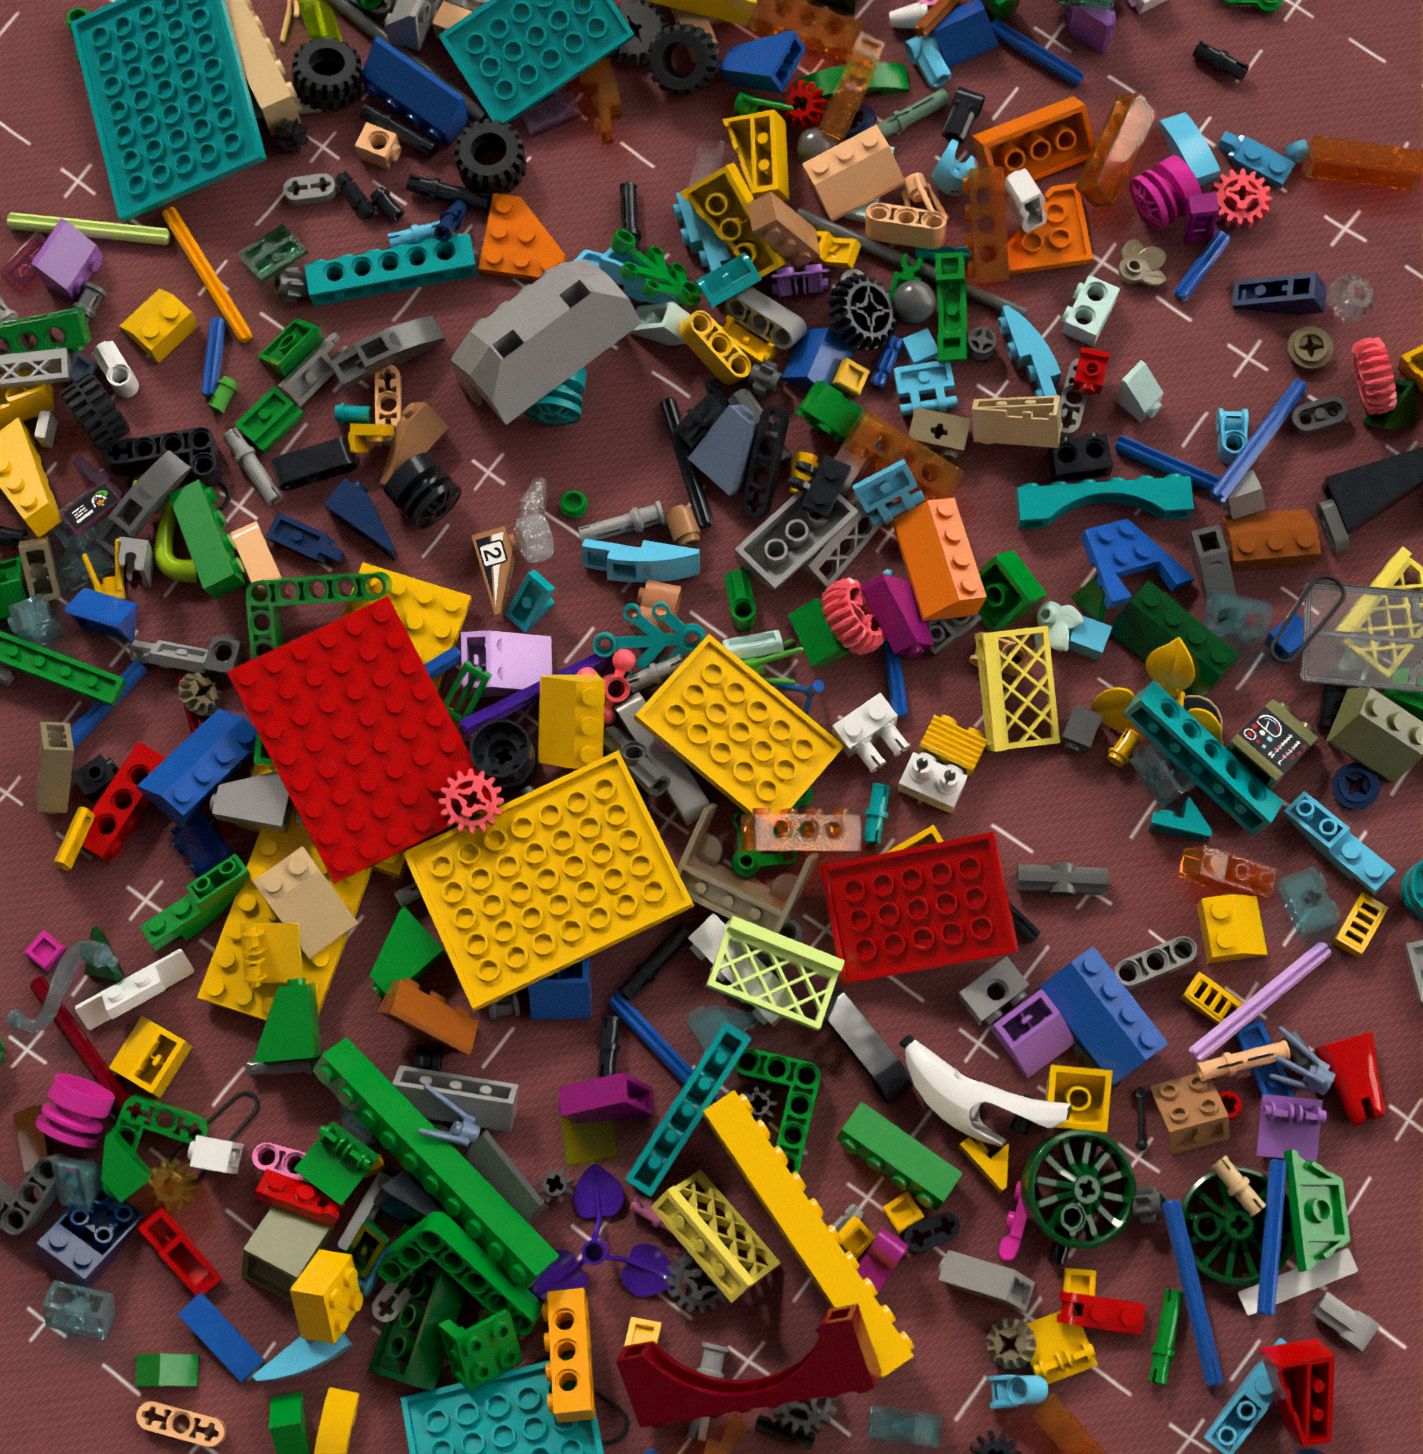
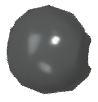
M823 125L810 126L802 132L798 139L796 147L797 159L802 164L839 144L838 137L831 129Z
M917 280L904 282L894 292L893 301H895L893 308L904 323L913 325L923 323L934 312L935 296L932 289L925 282Z

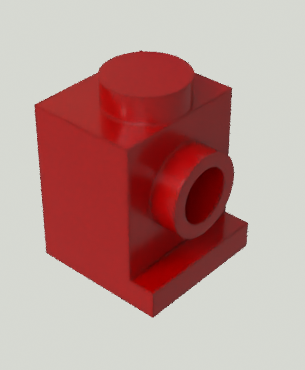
M1082 347L1072 389L1078 390L1084 395H1100L1110 352Z

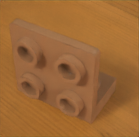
M1198 1073L1150 1087L1151 1094L1166 1126L1167 1147L1171 1155L1230 1139L1229 1116L1212 1078L1202 1082Z

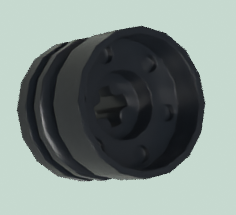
M425 452L417 454L403 463L391 475L384 489L385 495L397 508H404L403 513L405 517L411 519L415 528L420 530L429 528L446 516L455 506L462 493L461 487L452 481L449 474H441V466L429 453Z
M496 719L485 723L476 730L470 741L469 753L476 770L479 773L485 771L483 779L488 780L494 777L495 780L492 787H501L500 793L503 794L521 791L529 785L537 772L538 760L528 733L522 726L511 720Z

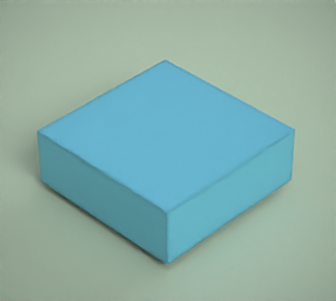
M928 328L902 339V344L912 365L921 364L938 356V348Z

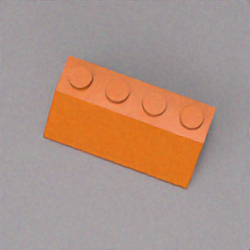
M1074 96L972 135L978 161L995 195L1006 192L1004 188L1005 179L1014 171L1026 169L1033 180H1037L1098 156L1086 104Z
M955 498L928 500L894 518L892 525L922 620L929 621L977 615L987 596Z

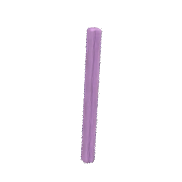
M1324 942L1317 943L1191 1046L1189 1053L1195 1061L1202 1062L1330 957L1332 952L1327 944Z

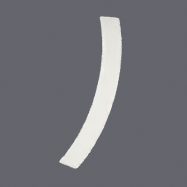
M1346 1248L1332 1254L1327 1259L1320 1260L1313 1265L1314 1268L1310 1271L1298 1272L1297 1268L1279 1275L1276 1304L1358 1272L1350 1250ZM1259 1284L1238 1292L1247 1315L1257 1312Z

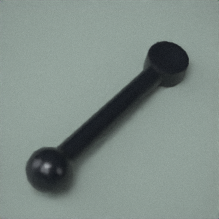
M1138 1087L1134 1091L1138 1112V1140L1135 1145L1139 1151L1146 1150L1148 1146L1144 1140L1143 1099L1146 1096V1090L1143 1087Z

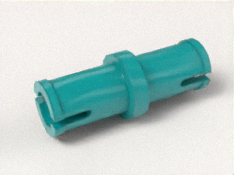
M872 784L869 809H865L864 814L867 819L862 838L863 843L868 842L871 845H881L884 820L888 819L886 809L891 787L888 785L885 787V784Z

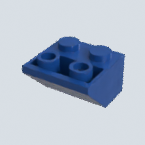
M590 957L528 986L531 1020L592 1019Z

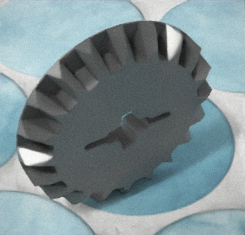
M643 0L618 2L617 8L629 27L631 23L632 26L639 29L641 42H639L636 36L608 56L614 61L628 66H640L650 63V60H646L647 53H651V48L648 47L651 42H655V36L658 32H663L664 28L670 26L667 16L660 7H656L652 2L648 3Z

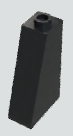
M1423 447L1326 477L1321 488L1326 500L1332 499L1335 502L1348 536L1423 486Z
M405 1169L382 1186L373 1201L377 1207L411 1227L415 1226L428 1214L439 1211L449 1216L466 1232L464 1227L453 1216H450L433 1195L429 1194L423 1185Z

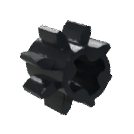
M284 118L281 124L282 127L276 126L274 134L279 136L276 139L275 145H280L284 149V153L295 150L298 154L301 150V145H307L309 138L303 136L306 134L308 127H302L298 122V118L294 121H288Z

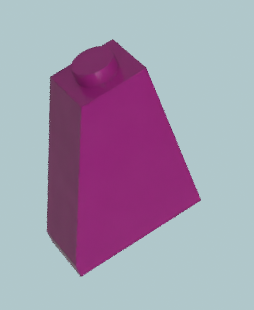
M882 574L860 585L867 603L895 654L905 655L907 658H916L923 655L924 650L934 646L928 623L922 620L910 580Z
M625 1072L559 1087L558 1109L561 1117L575 1124L654 1117L652 1087Z

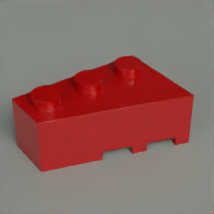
M1317 1338L1259 1348L1285 1429L1303 1447L1332 1442L1335 1355Z

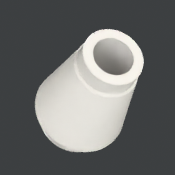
M917 2L895 11H890L891 28L913 29L918 21L929 11L928 3L921 4V2Z

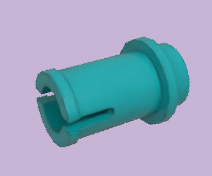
M341 402V405H335V422H340L341 425H344L345 422L370 424L371 408L370 406L345 405V402Z

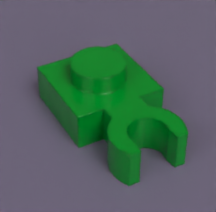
M903 254L900 261L903 272L894 271L889 289L891 291L889 294L891 301H893L894 292L902 283L910 280L921 281L922 278L914 276L915 272L921 268V257H918L915 266L910 267L906 263L908 254Z

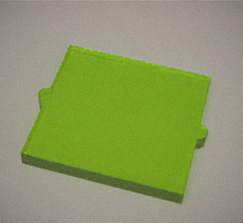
M297 0L309 37L318 40L321 37H327V39L334 37L338 38L339 42H343L329 3L322 0Z
M561 1117L568 1165L584 1162L594 1164L596 1160L617 1157L612 1121L575 1124Z

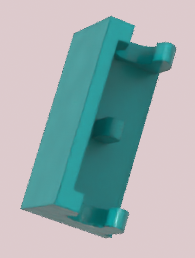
M743 253L697 279L696 283L710 308H713L762 279L749 256Z

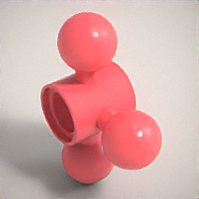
M620 649L615 652L612 658L613 666L616 668L615 672L602 678L605 681L604 727H610L616 721L617 714L613 708L615 702L624 701L630 693V685L624 678L625 672L633 669L636 658L628 649ZM584 667L576 675L598 673L593 668ZM618 680L621 684V690L617 695L611 696L608 692V686L612 681Z

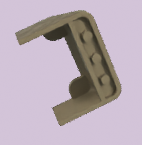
M712 803L704 807L677 867V871L691 900L729 919L735 916L778 933L783 928L799 900L820 854L814 851L807 857L799 876L793 873L779 875L770 889L749 878L741 877L733 870L718 864L723 853L722 843L717 837L707 833L718 805Z

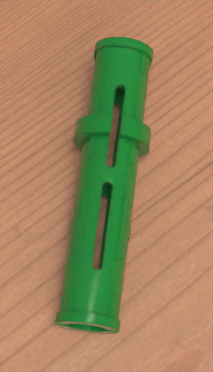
M1165 1288L1155 1346H1152L1150 1351L1153 1357L1147 1382L1157 1385L1161 1384L1162 1386H1168L1171 1361L1176 1356V1352L1173 1350L1184 1297L1183 1291L1176 1289L1171 1291L1170 1288Z

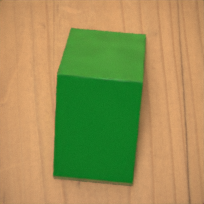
M164 1353L137 1355L135 1387H198L199 1355Z
M303 1392L271 1397L269 1430L276 1454H310Z

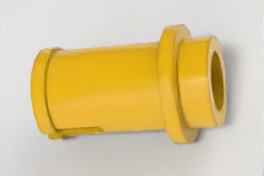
M1125 728L1124 733L1114 748H1109L1107 759L1118 767L1128 764V757L1138 742H1140L1141 736L1136 731Z

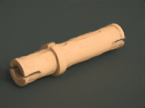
M1282 1040L1274 1044L1256 1047L1235 1054L1226 1052L1219 1058L1197 1062V1073L1202 1082L1223 1075L1232 1077L1236 1075V1072L1277 1062L1275 1060L1276 1056L1290 1059V1049L1287 1042ZM1269 1054V1055H1266V1056H1262V1057L1250 1059V1058H1253V1057H1257V1056Z

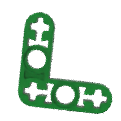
M133 1095L125 1101L115 1125L118 1132L123 1130L132 1132L135 1140L130 1146L135 1152L144 1129L188 1144L191 1141H195L196 1135L195 1137L190 1136V1130L181 1127L180 1133L174 1131L179 1124L180 1116L185 1118L182 1123L184 1125L192 1126L194 1122L199 1124L198 1129L203 1132L197 1133L196 1135L206 1137L209 1130L208 1122L204 1117L142 1095ZM138 1102L141 1104L140 1109L146 1112H150L151 1106L155 1107L156 1110L151 1116V1123L145 1121L149 1115L139 1113L137 1117L132 1116V1110L128 1106H134ZM164 1111L171 1113L174 1118L173 1125L167 1128L157 1123V1115Z

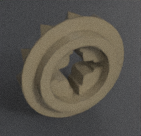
M1305 326L1297 329L1290 336L1287 351L1291 361L1297 363L1300 369L1305 367L1310 368L1312 371L1315 368L1324 367L1331 359L1333 342L1324 330L1314 326ZM1308 339L1311 347L1317 348L1314 350L1312 357H1310L1307 350H1303Z
M200 672L188 673L181 679L178 686L179 696L184 706L192 713L208 716L217 711L218 707L222 704L220 700L222 692L217 690V682H212L209 679V674L201 675ZM201 689L206 691V694L202 696H195Z
M1006 1318L998 1321L992 1326L986 1337L987 1351L993 1358V1362L999 1364L1004 1369L1021 1368L1028 1364L1035 1354V1335L1031 1328L1019 1319ZM1019 1334L1015 1342L1017 1351L1015 1352L1011 1349L1003 1353L1002 1351L1006 1345V1342L1003 1340L1004 1336L1012 1338Z

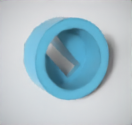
M1306 140L1294 142L1284 148L1287 157L1296 163L1307 159L1309 154Z

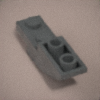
M432 316L418 318L392 326L354 343L355 349L331 361L330 364L342 386L346 389L393 363L397 367L446 340Z
M168 450L125 494L108 516L110 521L95 541L115 556V540L119 539V537L136 539L153 514L161 511L170 499L169 494L178 488L192 467Z

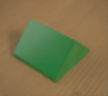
M295 318L257 358L284 380L325 339L318 326Z

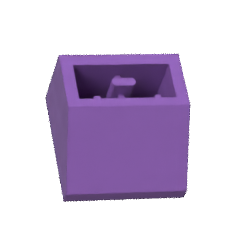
M1066 0L1064 10L1069 33L1099 53H1107L1108 44L1113 40L1112 28L1116 27L1114 10L1110 11L1108 4L1111 0Z
M1042 989L993 1024L991 1028L992 1033L1027 1079L1076 1043L1061 1013Z

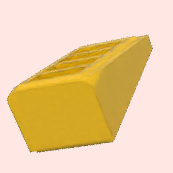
M1362 892L1332 943L1354 957L1359 958L1365 951L1389 907ZM1363 902L1378 911L1377 915L1375 916L1361 907ZM1357 913L1373 921L1371 925L1356 917ZM1354 922L1367 930V932L1364 934L1350 925ZM1348 931L1361 939L1360 944L1346 936V932Z
M1199 971L1180 998L1217 1024L1224 1020V1016L1231 1006L1237 1010L1243 1005L1242 1002ZM1203 986L1206 989L1198 999L1194 995L1199 987ZM1212 992L1216 996L1208 1007L1204 1002ZM1222 999L1226 1003L1219 1014H1217L1213 1010Z

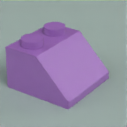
M61 218L31 264L46 288L74 302L77 296L83 293L84 283L101 266L103 255L94 242Z

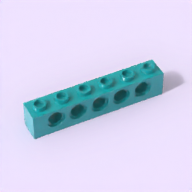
M453 234L447 242L426 239L418 244H399L391 249H372L365 254H345L338 259H319L311 264L304 265L309 296L314 307L478 276L470 234ZM444 255L452 256L449 260H440ZM417 260H424V263L419 266L413 265ZM390 265L397 266L392 271L385 270ZM363 270L369 271L365 276L358 275ZM336 275L342 276L338 281H330Z
M1152 681L1136 694L1123 713L1134 726L1252 837L1272 823L1284 803L1158 683Z
M724 1021L628 1172L625 1181L650 1197L653 1195L703 1116V1110L708 1108L751 1040L749 1035Z

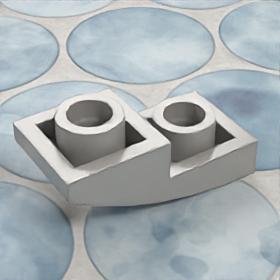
M978 613L977 615L931 620L928 623L934 646L930 647V649L937 655L973 629L983 618Z

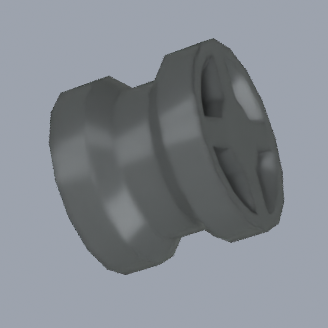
M986 327L974 329L968 337L967 353L969 357L977 362L989 360L995 352L996 336L994 332Z

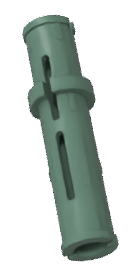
M941 88L901 111L896 110L892 112L890 117L877 123V126L884 138L898 131L901 133L907 130V126L949 105L950 98L947 92Z

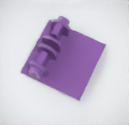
M822 264L806 265L802 272H794V267L776 269V274L770 276V278H776L777 283L772 284V294L778 295V297L793 295L791 279H793L795 296L798 295L797 278H802L803 294H807L805 277L808 278L809 293H823V290L829 289L828 278H822V273L829 272V269H822Z
M1262 1094L1256 1156L1284 1158L1283 1151L1296 1150L1299 1152L1298 1156L1304 1160L1317 1161L1320 1123H1325L1327 1118L1326 1111L1322 1110L1323 1100Z

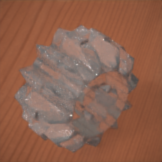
M1348 273L1332 282L1329 286L1330 291L1326 296L1331 300L1328 307H1333L1335 310L1334 317L1341 316L1343 322H1358L1374 310L1372 305H1374L1377 299L1372 296L1375 289L1369 288V279L1362 280L1360 273L1353 275Z
M536 513L517 519L514 527L515 537L524 559L530 563H539L553 557L555 551L554 539L549 522L546 521L545 517L542 514Z

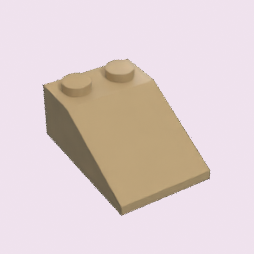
M303 846L253 881L282 923H299L301 949L309 959L359 925Z

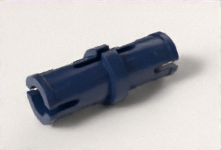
M455 200L454 203H451L450 208L442 213L440 223L434 229V235L439 241L447 242L448 239H451L452 234L461 227L462 219L468 212L465 202Z

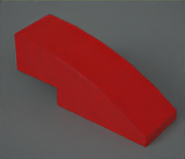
M160 1205L138 1225V1230L154 1246L160 1257L195 1296L200 1292L206 1294L223 1279L201 1249L163 1205Z

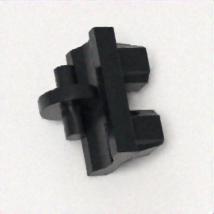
M708 393L693 409L690 407L687 410L688 415L673 430L695 450L726 408Z

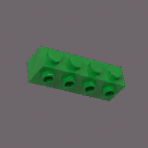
M198 479L169 494L203 589L214 599H217L245 585L242 576L245 569L240 559L234 555L233 550L236 549V545L230 534H226L224 526L227 525L223 513L217 510L215 503L218 502V498L212 487L207 488Z
M863 1102L859 1104L836 1138L845 1151L851 1154L856 1153L865 1160L868 1167L872 1170L884 1173L891 1178V1182L901 1190H908L916 1196L917 1201L921 1205L933 1208L936 1211L963 1174Z

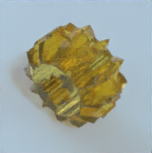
M174 1159L171 1164L164 1160L161 1162V1169L155 1167L151 1170L155 1178H151L146 1184L154 1186V1190L149 1191L147 1196L158 1197L154 1203L156 1207L161 1206L165 1202V1210L167 1212L172 1211L174 1206L180 1211L185 1209V1202L192 1203L195 1200L190 1192H197L200 1187L192 1184L191 1181L197 1179L198 1174L189 1175L190 1164H185L181 1168L180 1159ZM176 1180L178 1187L170 1190L168 1184Z

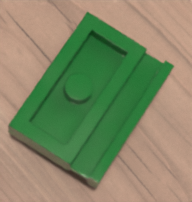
M274 386L234 425L249 441L266 454L305 414Z

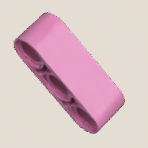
M262 1143L254 1149L252 1160L257 1168L264 1172L266 1169H270L313 1185L300 1174H293L290 1169L292 1162L295 1159L303 1158L306 1153L272 1143ZM273 1150L275 1153L274 1162L271 1165L264 1166L262 1164L263 1154L266 1151Z

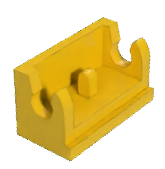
M727 315L724 327H720L749 358L752 368L755 363L761 365L764 360L771 361L777 353L776 345L771 342H765L736 323L732 316Z

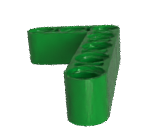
M377 571L267 578L252 582L246 589L252 658L255 659L263 655L262 646L264 643L269 644L272 650L283 645L280 606L376 600L390 593L392 589L391 578L388 574ZM373 578H377L382 582L383 588L380 593H376L371 589L370 584ZM344 580L351 581L354 586V591L351 595H347L342 590ZM315 582H320L325 587V593L322 597L316 595L313 590ZM288 583L296 588V596L293 599L289 598L285 593V587ZM259 585L267 589L268 596L266 600H261L257 596ZM262 614L270 619L268 629H264L259 623V618Z
M745 1048L734 1065V1069L739 1077L789 1089L776 1146H779L787 1159L794 1163L795 1168L791 1174L796 1171L799 1175L820 1084V1071L815 1064L808 1061ZM746 1056H750L756 1061L755 1067L749 1071L739 1067L740 1060ZM779 1063L785 1067L786 1072L782 1077L774 1078L768 1072L769 1067L772 1064ZM804 1070L811 1071L815 1075L814 1082L809 1085L802 1084L798 1080L799 1073ZM796 1100H803L808 1104L809 1108L806 1113L799 1115L792 1111V1103ZM791 1129L799 1131L802 1136L800 1142L794 1145L787 1143L784 1139L785 1133Z
M439 1211L428 1214L388 1247L378 1265L377 1271L379 1276L384 1281L394 1284L401 1282L432 1258L493 1315L504 1309L508 1310L517 1335H527L533 1330L542 1309L541 1302L528 1289L525 1291L519 1284L515 1283L509 1274L496 1261L490 1258L485 1249L449 1216Z

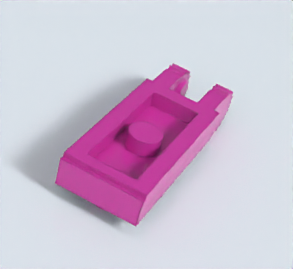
M1021 1181L1017 1182L1013 1199L1019 1200L1016 1212L1009 1210L1005 1229L1010 1230L1009 1236L1001 1239L998 1250L999 1258L1004 1260V1262L1015 1259L1027 1220L1021 1199Z

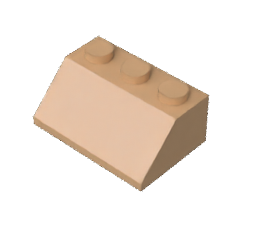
M877 124L802 163L807 181L831 222L905 184L904 177L894 155Z

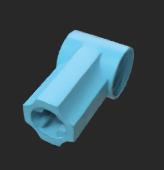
M933 32L926 38L922 36L918 38L916 36L904 42L909 60L913 65L917 64L930 88L941 87L951 79V72L940 55L939 44Z

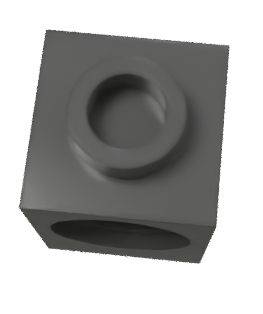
M223 634L222 637L212 636L204 665V670L209 674V677L230 681L227 671L242 665L246 649L237 637ZM232 652L230 659L219 661L222 653Z
M1075 705L1060 744L1065 746L1064 749L1072 754L1081 755L1083 753L1087 755L1103 716Z

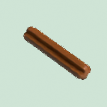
M938 0L914 26L913 29L916 32V36L918 38L921 36L926 38L961 0Z

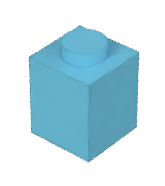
M1082 616L1084 623L1079 627L1069 629L1068 650L1099 661L1112 626Z

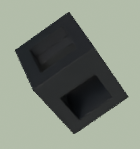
M99 754L78 770H73L71 776L84 795L93 803L103 795L119 771V768L111 757L105 759ZM100 771V775L97 778H92L94 774Z

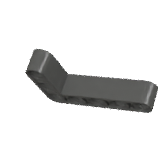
M56 1153L39 1159L26 1176L18 1191L0 1179V1228L10 1235H18L35 1228L39 1224L71 1173L72 1164L66 1155ZM50 1163L55 1168V1175L49 1169ZM34 1188L39 1193V1200L34 1196ZM18 1213L23 1217V1224L19 1222Z

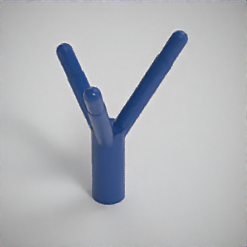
M816 680L808 687L779 683L777 688L804 692L807 699L803 712L808 715L813 697L824 689V683L821 680Z

